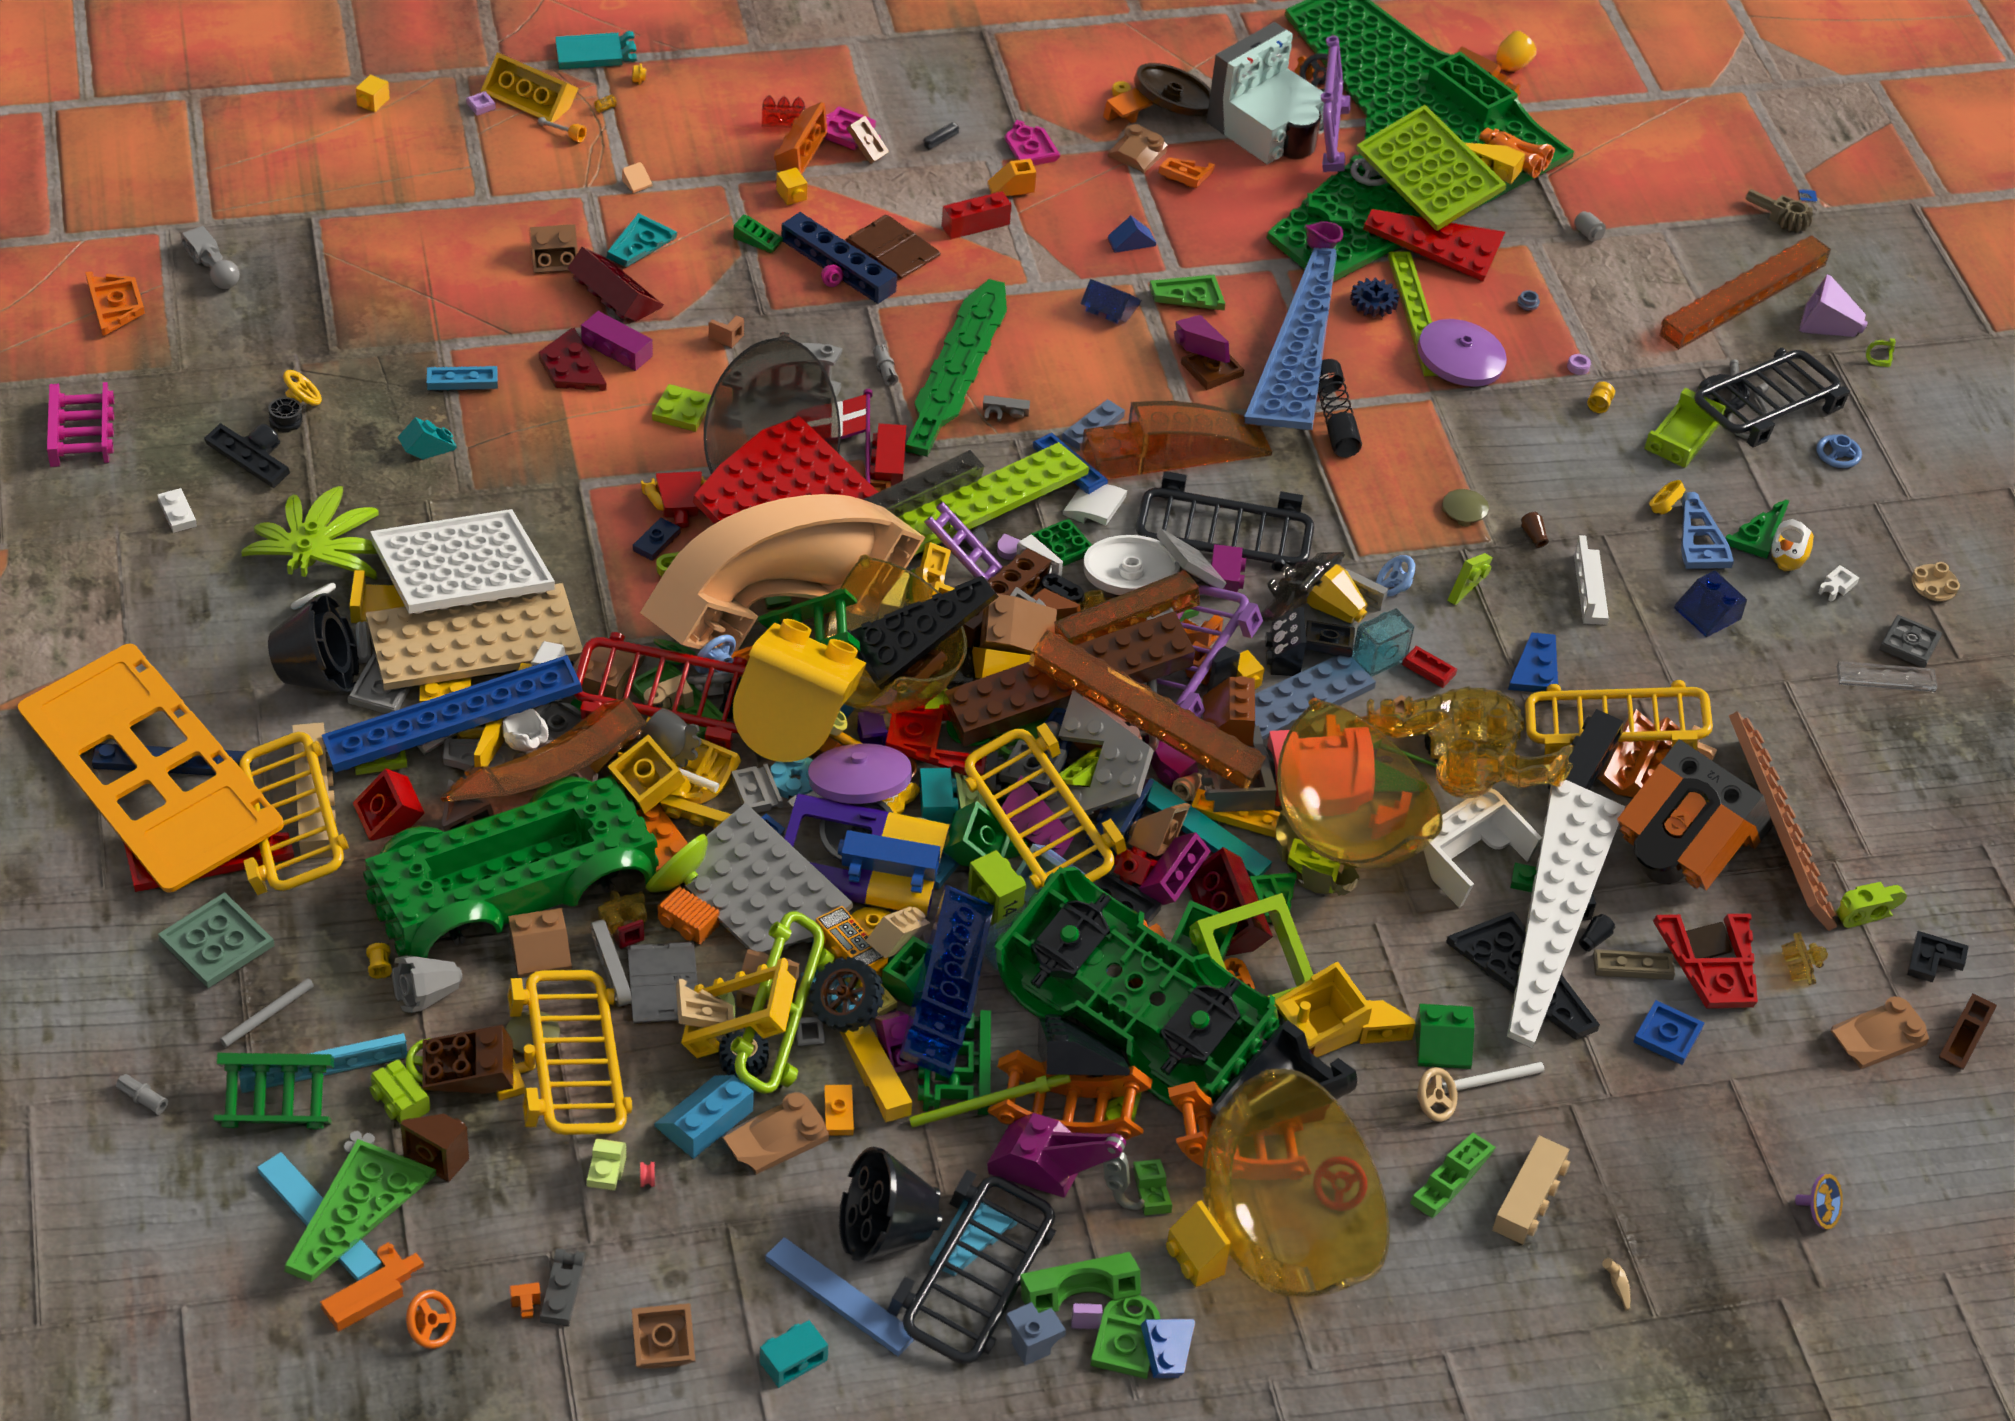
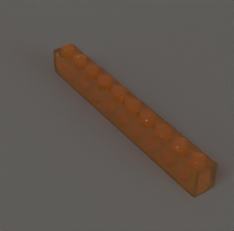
M1812 235L1804 240H1799L1795 245L1785 248L1781 253L1771 256L1765 262L1755 265L1751 270L1741 273L1738 277L1727 281L1721 287L1711 290L1705 296L1697 298L1687 306L1681 307L1675 313L1665 316L1661 322L1662 327L1659 335L1679 350L1826 266L1831 249Z
M1046 630L1032 650L1028 663L1031 666L1241 788H1249L1261 771L1266 756L1261 754L1259 750L1250 748L1240 742L1235 736L1228 735L1219 730L1213 723L1202 720L1192 711L1183 709L1173 703L1168 697L1161 696L1152 691L1149 686L1133 680L1125 672L1118 671L1109 666L1104 660L1095 658L1082 647L1075 646L1066 641L1061 635Z

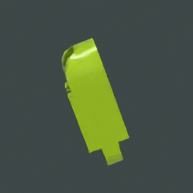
M1881 882L1858 886L1844 894L1836 913L1844 927L1860 926L1893 916L1890 910L1900 906L1907 899V895L1899 885L1884 887Z

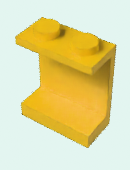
M354 571L350 599L351 623L366 621V612L405 607L394 585L366 584L365 571Z

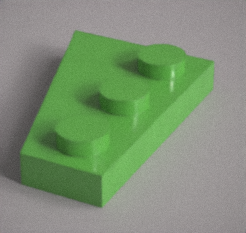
M1215 275L1150 280L1149 288L1154 302L1225 311V301Z

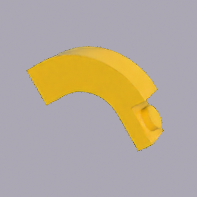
M931 542L925 544L920 567H917L914 573L913 596L915 602H924L931 599L935 594H944L955 589L944 584L951 550Z

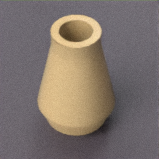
M1195 772L1176 779L1173 783L1172 793L1185 802L1191 801L1196 795L1197 790L1202 786V775Z

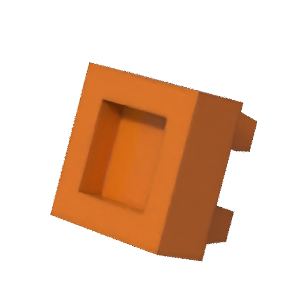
M539 1282L510 1286L511 1307L521 1308L522 1319L533 1318V1305L541 1304Z

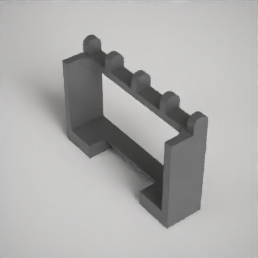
M1259 726L1254 728L1253 746L1202 743V728H1192L1189 731L1192 739H1198V742L1193 745L1194 752L1203 753L1204 758L1197 761V766L1199 769H1207L1208 775L1201 777V783L1204 786L1212 787V789L1205 791L1204 795L1206 800H1214L1213 812L1274 810L1276 787ZM1248 749L1251 761H1255L1261 783L1260 788L1220 789L1210 750Z

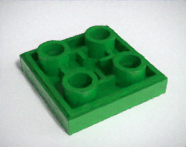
M1069 518L1029 534L1033 535L1063 561L1062 567L1083 559L1086 551L1092 546Z

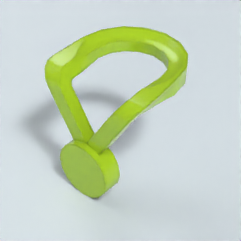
M1889 338V341L1876 340L1871 342L1866 349L1868 362L1875 366L1890 367L1896 344L1895 339ZM1877 345H1888V360L1873 359L1870 355L1871 349Z

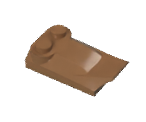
M1897 996L1888 998L1883 1006L1833 1025L1831 1029L1832 1034L1860 1069L1927 1045L1929 1040L1923 1020L1907 1000Z
M794 1092L785 1096L782 1104L730 1129L722 1138L736 1159L748 1164L754 1173L758 1174L829 1141V1133L821 1115L809 1098L802 1093Z

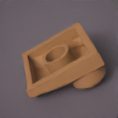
M1132 124L1126 127L1124 136L1110 150L1108 157L1116 159L1144 174L1167 152V145L1161 135L1138 124Z
M690 1303L632 1309L636 1368L678 1367L695 1362Z

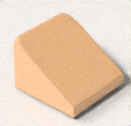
M641 162L622 169V181L633 193L652 187V182Z

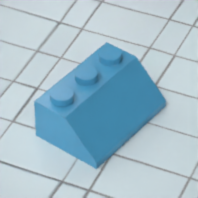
M734 1075L713 1076L655 1122L654 1127L694 1159L753 1111L754 1091Z

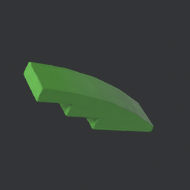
M1475 1133L1470 1134L1446 1156L1444 1163L1429 1176L1427 1183L1412 1196L1410 1204L1433 1219L1464 1188L1491 1156L1496 1147Z

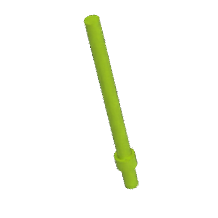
M1070 1075L1040 1076L1035 1078L1036 1081L909 1117L910 1124L914 1128L997 1104L1007 1099L1011 1100L1035 1092L1042 1094L1051 1091L1052 1087L1070 1083L1071 1078Z

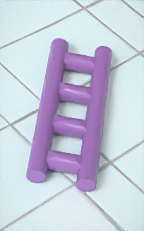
M941 502L936 507L941 513L938 519L935 521L930 516L924 523L975 578L983 575L989 580L991 577H994L1003 566L944 502ZM947 521L957 530L953 538L943 529ZM963 539L973 548L969 555L959 547ZM979 557L990 566L985 573L975 564Z

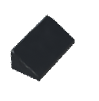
M1226 646L1221 648L1212 661L1207 693L1227 678L1237 677L1240 659L1239 652Z

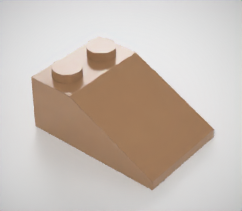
M997 594L999 597L983 609L979 648L1039 657L1053 653L1057 609L1002 594Z
M597 647L592 651L582 684L584 692L598 695L611 649ZM616 650L604 689V697L622 699L636 654ZM640 655L636 673L646 656ZM580 656L578 657L577 661L573 666L575 672L578 666Z

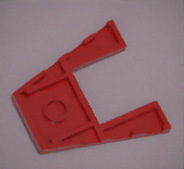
M926 705L893 707L886 739L887 747L896 749L905 756L941 768H951L953 772L968 776L965 771V761L970 753L937 749L942 721H950L943 705L935 709H925ZM987 756L975 763V769L980 776L984 775Z
M1727 914L1723 919L1736 958H1695L1681 915H1656L1653 923L1706 1009L1754 1008L1758 999L1756 974H1753L1755 959L1751 949V942L1753 941V932L1750 930L1749 923L1751 914Z

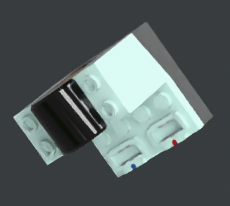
M1276 22L1269 24L1215 55L1206 123L1266 164L1279 159L1283 155L1293 159L1310 156L1316 149L1318 135L1324 132L1323 102L1320 97L1324 92L1288 69L1293 34Z

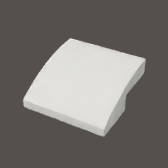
M1106 484L1088 494L1079 488L1063 510L1062 515L1084 523L1089 518L1106 526L1126 498L1127 490Z

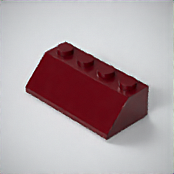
M581 247L567 268L574 274L572 278L582 285L586 284L588 292L596 297L600 296L602 298L601 302L611 309L615 308V314L623 320L629 318L637 322L661 309L664 305L611 260L587 248Z
M1224 847L1206 859L1188 883L1195 903L1219 913L1259 901L1242 857ZM1264 914L1238 922L1226 956L1253 952L1273 937Z

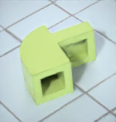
M604 1139L595 1140L587 1178V1187L608 1190L616 1189L617 1181L622 1178L626 1161L625 1142Z

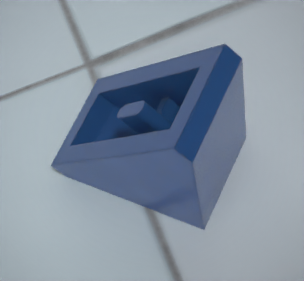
M1131 215L1108 235V240L1115 253L1156 246V241L1150 229Z

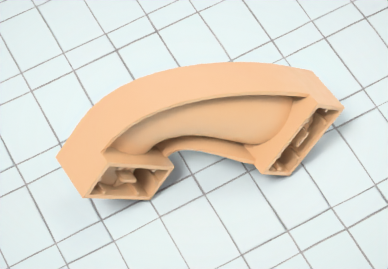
M830 494L804 495L766 502L724 518L691 540L669 565L640 613L681 645L700 650L709 641L718 636L731 635L736 641L734 652L738 651L759 617L749 607L754 602L767 597L792 596L814 599L832 593L834 590L845 588L857 599V603L847 606L846 610L874 620L879 612L881 601L903 574L925 537L884 507L851 496Z

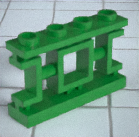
M926 1009L925 1019H920L919 1035H924V1040H919V1057H924V1062H919L918 1079H923V1085L918 1084V1101H923V1111H928L929 1106H934V1110L939 1109L940 1099L971 1100L990 1094L991 1011L980 1010V1017H974L975 1013H969L968 1024L942 1023V1012L931 1015V1009ZM931 1027H936L935 1037H949V1040H936L935 1050H931ZM974 1028L979 1029L978 1052L974 1051V1041H960V1038H973ZM941 1054L968 1055V1068L941 1067ZM930 1070H935V1081H949V1085L935 1084L934 1094H930ZM974 1072H978V1096H974V1086L960 1085V1082H973ZM990 1106L978 1109V1115H989L988 1108Z

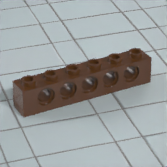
M1027 548L1020 555L1017 554L1011 563L1003 566L996 576L991 577L988 582L997 594L1010 596L1013 590L1018 587L1030 596L1041 586L1042 578L1049 574L1052 560ZM983 610L949 637L971 648L980 640Z

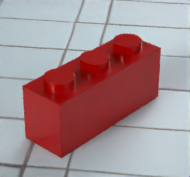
M1000 191L944 205L941 227L951 240L1010 225L1012 204L1004 192Z
M878 423V433H873L872 447H877V449H872L871 463H875V465L870 466V479L891 481V490L902 491L906 425Z

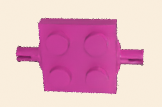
M838 106L833 112L826 115L827 134L824 138L855 150L858 145L846 128L864 116ZM866 117L874 129L876 127V120Z

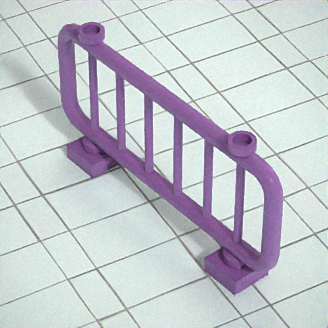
M1330 36L1326 39L1329 51L1325 92L1320 95L1323 102V126L1326 153H1323V172L1345 171V152H1337L1340 114H1350L1351 103L1350 95H1342L1343 76L1339 38L1337 36Z
M1199 585L1189 589L1183 598L1178 596L1173 598L1171 607L1176 612L1179 620L1186 609L1231 619L1223 632L1181 622L1183 628L1217 635L1219 638L1211 649L1193 645L1195 651L1206 653L1207 656L1200 667L1191 666L1186 668L1196 672L1188 685L1157 678L1158 684L1184 690L1176 703L1157 699L1159 705L1172 708L1167 716L1158 718V724H1163L1164 727L1173 724L1180 715L1185 727L1194 728L1205 711L1199 694L1194 692L1211 668L1213 659L1221 648L1226 645L1238 625L1243 637L1252 638L1263 622L1258 605L1250 603L1244 594L1207 585ZM1199 595H1207L1238 602L1240 605L1236 612L1231 614L1191 605L1190 603ZM1134 687L1112 694V697L1133 695L1134 693L1131 692ZM1147 698L1138 699L1147 702ZM1126 700L1115 701L1112 704L1113 712L1117 710L1121 714L1136 713L1122 709ZM1148 717L1130 718L1126 720L1139 723V721L1142 718L1148 721Z

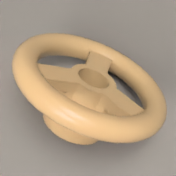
M1438 1067L1428 1069L1422 1075L1418 1086L1417 1098L1428 1118L1436 1122L1446 1121L1453 1115L1457 1106L1455 1082L1447 1071ZM1433 1077L1431 1083L1427 1085L1430 1078ZM1442 1079L1447 1084L1449 1098L1445 1096L1442 1088ZM1435 1104H1441L1446 1110L1441 1114H1437L1430 1107Z

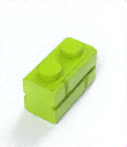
M397 1059L386 1065L385 1068L382 1067L371 1074L372 1086L369 1087L371 1095L376 1101L381 1100L384 1103L385 1112L391 1120L396 1118L401 1123L405 1119L418 1118L429 1113V1096L400 1060Z

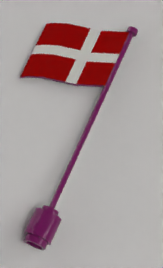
M865 389L863 395L817 405L796 412V417L800 416L826 442L844 439L865 432V479L870 483L871 389Z

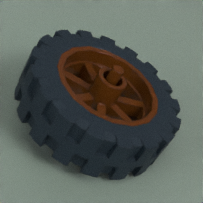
M847 957L845 960L838 958L835 959L834 963H827L824 966L825 969L816 974L815 977L817 979L811 985V990L813 991L810 994V1002L813 1003L811 1007L820 1021L840 1032H847V1030L855 1032L861 1026H868L870 1024L869 1021L877 1017V1010L883 1005L882 995H884V988L881 986L882 980L880 976L866 963L852 957ZM852 977L848 986H846L844 979ZM860 979L863 987L854 989ZM862 994V997L858 1002V995ZM837 995L838 998L831 1003V996ZM843 1003L842 1013L835 1012L834 1010ZM849 1005H856L853 1009L849 1010Z

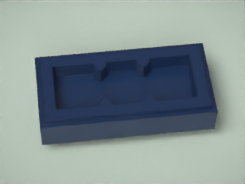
M661 517L633 544V551L653 561L681 533V527Z

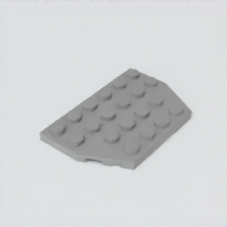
M744 803L706 836L708 838V846L705 858L700 867L695 871L698 877L689 885L685 884L686 891H689L690 894L693 893L694 896H697L699 899L701 898L702 901L720 911L719 922L747 949L765 952L768 955L775 940L769 935V929L775 922L778 921L780 923L783 916L788 912H800L816 922V918L840 906H843L847 912L853 908V903L747 803ZM792 922L790 926L791 936L785 942L783 950L788 949V946L801 942H813L812 933L798 923Z

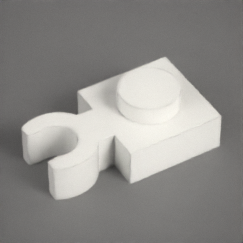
M1839 565L1826 576L1825 582L1821 584L1818 594L1821 595L1823 592H1829L1828 600L1833 601L1836 599L1838 592L1844 596L1856 586L1859 577Z

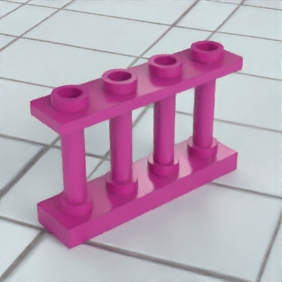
M103 382V391L100 394L65 395V393L60 392L59 384H49L47 453L50 467L60 466V457L72 453L102 452L104 463H109V454L114 453L113 440L110 439V437H114L113 423H110V421H114V409L110 407V405H114V391H109L108 382ZM102 403V410L65 411L62 409V407L72 404ZM102 419V426L64 428V425L61 426L66 421ZM102 435L101 442L64 444L61 442V440H65V437Z

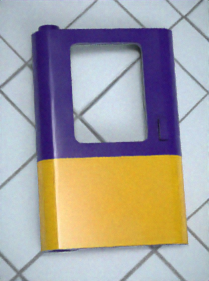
M798 793L784 839L794 847L801 819L808 816L870 829L872 835L940 846L941 861L951 825ZM810 862L853 903L892 911L915 907L925 914V918H928L935 881L924 880L922 893L911 892L912 877L862 869L860 881L857 883L849 881V870Z

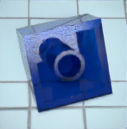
M1090 279L1080 304L1087 307L1086 312L1096 316L1101 312L1107 315L1105 319L1118 324L1119 320L1123 322L1128 321L1140 305L1141 300L1129 293Z
M1714 570L1698 578L1679 599L1674 608L1705 637H1708L1741 620L1748 599Z

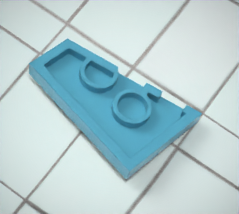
M964 1200L929 1260L930 1266L936 1260L966 1208L968 1201ZM983 1203L980 1204L972 1218L999 1234L1004 1233L1007 1229L1011 1230L1017 1225V1222ZM969 1224L960 1240L982 1251L989 1244L993 1245L998 1239ZM957 1245L948 1262L963 1270L978 1256ZM944 1267L942 1270L953 1276L958 1274L947 1267Z

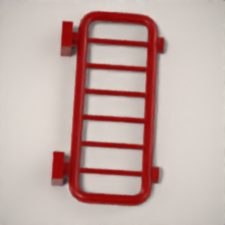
M618 632L610 633L609 638L596 637L585 643L576 669L581 686L592 651L597 647L609 648L611 651L598 695L589 694L584 691L574 694L582 702L580 708L582 722L607 726L609 719L608 708L652 717L657 711L662 709L653 707L652 704L665 660L685 664L673 708L670 711L682 718L686 724L706 727V741L731 750L733 744L732 733H738L735 723L727 722V717L738 677L743 675L748 663L746 659L734 657L732 663L625 642V636ZM616 650L636 654L622 700L603 696ZM640 655L660 659L647 705L627 701ZM690 665L709 669L697 715L677 711ZM714 670L734 674L722 720L702 717Z

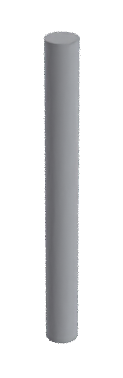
M309 978L302 981L220 1038L221 1044L227 1048L313 988L312 981Z

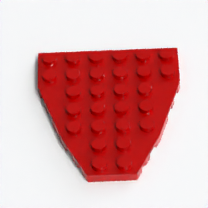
M800 416L761 430L721 463L694 494L693 503L716 524L724 518L744 509L790 497L819 494L844 495L859 498L885 507L886 499Z

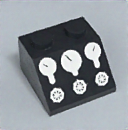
M1298 607L1273 621L1270 632H1266L1265 647H1269V650L1266 652V665H1270L1271 675L1294 676L1301 672L1306 647L1304 607Z

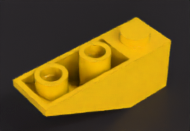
M1465 143L1495 174L1507 183L1511 184L1522 171L1525 153L1502 145Z

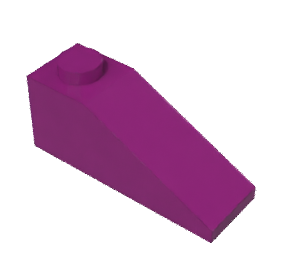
M1201 315L1175 321V340L1186 351L1224 363L1230 362L1229 342Z
M1142 718L1139 721L1138 729H1142V731L1148 730V721ZM1165 734V739H1159L1158 748L1153 753L1150 763L1158 778L1166 785L1173 787L1176 779L1198 772L1197 761L1199 758ZM1149 735L1145 736L1146 744L1149 743Z

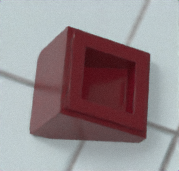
M642 919L618 927L615 930L613 938L620 949L645 940L644 922Z

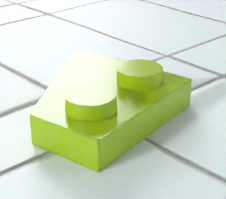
M1484 553L1465 560L1447 601L1457 605L1483 578H1486L1490 573V563L1493 557Z
M1294 838L1287 864L1302 873V866L1305 865L1312 870L1332 876L1333 881L1336 883L1344 850ZM1330 886L1329 893L1333 894V890Z

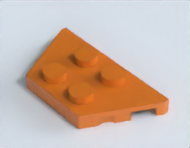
M90 271L85 272L102 336L145 314L135 277H120L106 274V278L93 276V272Z

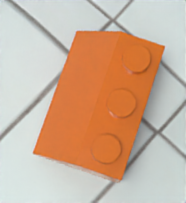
M820 102L802 110L799 117L794 119L792 129L789 133L785 134L783 144L774 153L777 171L781 172L797 168L803 174L827 134L825 103Z

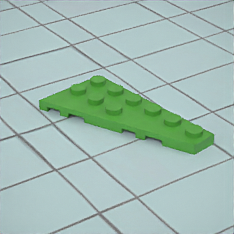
M357 1139L288 1259L284 1272L309 1282L315 1280L435 1177L436 1169Z

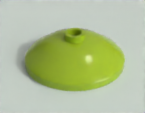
M705 834L699 835L677 852L650 879L645 888L649 892L655 893L668 891L676 888L683 882L689 885L696 879L698 874L695 871L703 862L708 846V838Z

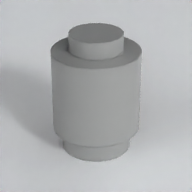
M1583 211L1576 216L1574 220L1576 229L1587 239L1593 242L1604 236L1605 224L1591 212Z

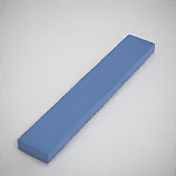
M785 1237L766 1254V1262L899 1357L914 1341L904 1330L902 1321L888 1313L887 1310Z

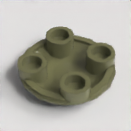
M1457 489L1449 492L1444 497L1441 507L1443 512L1457 520L1458 524L1464 527L1470 526L1472 522L1482 520L1488 515L1489 511L1487 500L1481 494L1468 489Z
M529 1011L522 1012V1015L519 1017H513L506 1026V1031L513 1040V1049L523 1054L525 1045H533ZM540 1011V1016H551L550 1014ZM541 1021L544 1038L560 1037V1028L557 1021ZM544 1043L545 1051L554 1047L556 1043Z

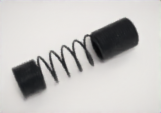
M1324 359L1321 365L1318 394L1323 415L1326 419L1325 422L1333 452L1337 456L1351 457L1361 450L1362 441L1356 419L1353 415L1354 412L1351 408V402L1348 400L1349 394L1346 392L1347 387L1344 384V375L1341 365L1337 360ZM1330 375H1334V376L1331 377V378L1324 379V378H1326V377H1328V376H1330ZM1336 391L1343 392L1337 397H1327L1330 393ZM1346 393L1347 398H1339ZM1325 398L1333 399L1327 404L1324 403ZM1335 400H1345L1340 405H1329L1331 402ZM1348 401L1349 407H1348V406H1341V405L1345 404V403ZM1327 406L1336 407L1332 409L1330 412L1326 411ZM1338 408H1348L1344 412L1331 413Z

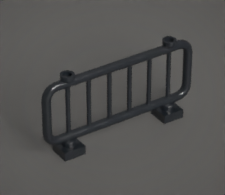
M1781 347L1775 352L1774 358L1713 384L1708 379L1703 380L1698 387V391L1695 393L1694 400L1703 411L1726 430L1737 434L1749 431L1750 435L1746 443L1754 448L1769 440L1775 423L1772 422L1773 420L1823 398L1826 401L1822 410L1827 414H1831L1844 407L1850 390L1845 386L1841 387L1840 379L1809 353L1802 350L1787 352L1786 349ZM1792 359L1805 361L1832 385L1824 388L1795 364ZM1787 362L1820 390L1809 394L1776 366ZM1772 368L1805 397L1796 401L1793 400L1763 375L1762 372ZM1755 375L1759 376L1790 403L1779 407L1747 379ZM1742 381L1775 410L1764 414L1731 385ZM1727 388L1755 411L1759 417L1749 421L1716 392ZM1711 394L1744 423L1740 425L1732 423L1709 404L1704 397Z
M1164 471L1161 488L1149 489L1142 497L1136 522V532L1139 536L1159 540L1156 536L1158 533L1147 531L1145 526L1151 499L1162 497L1168 499L1162 526L1164 531L1167 530L1172 501L1179 500L1191 503L1185 537L1177 538L1199 551L1213 553L1215 543L1212 542L1219 508L1238 511L1232 547H1236L1242 513L1248 512L1261 515L1255 550L1243 549L1242 558L1272 563V569L1281 572L1285 570L1286 566L1297 567L1303 565L1310 556L1314 521L1310 516L1301 512L1304 495L1280 491L1278 507H1268L1185 492L1187 475ZM1196 504L1215 507L1208 542L1189 539ZM1266 516L1285 519L1278 554L1260 551ZM1289 520L1299 521L1305 525L1301 553L1298 557L1283 556Z
M966 1170L949 1203L957 1209L961 1207L964 1200L968 1201V1204L917 1293L911 1292L915 1281L905 1276L887 1309L888 1313L897 1317L902 1307L905 1308L903 1328L906 1333L919 1343L960 1364L975 1362L983 1352L989 1355L997 1340L992 1335L1021 1284L1020 1274L1028 1272L1043 1243L1049 1246L1057 1231L1052 1228L1055 1221V1212L1047 1201L999 1176L987 1177L982 1180L978 1187H975L973 1183L977 1174ZM992 1187L1000 1188L1039 1209L1044 1214L1040 1227L984 1198L988 1190ZM983 1203L1035 1231L1036 1234L1028 1248L973 1220L972 1218L980 1204ZM971 1224L1024 1253L1016 1270L961 1241L960 1239L968 1225ZM956 1246L964 1248L1011 1274L1012 1277L1004 1291L949 1263L948 1260ZM944 1267L1000 1296L992 1313L936 1284ZM932 1288L988 1318L979 1336L923 1306ZM922 1311L975 1340L976 1342L969 1352L958 1351L917 1328L914 1320L918 1312Z

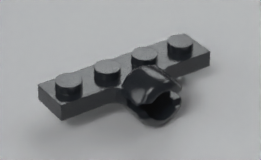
M220 423L204 438L208 446L272 488H275L290 474V470L286 465L269 455L280 445V440L278 439V434L267 424H259L248 436L243 437Z

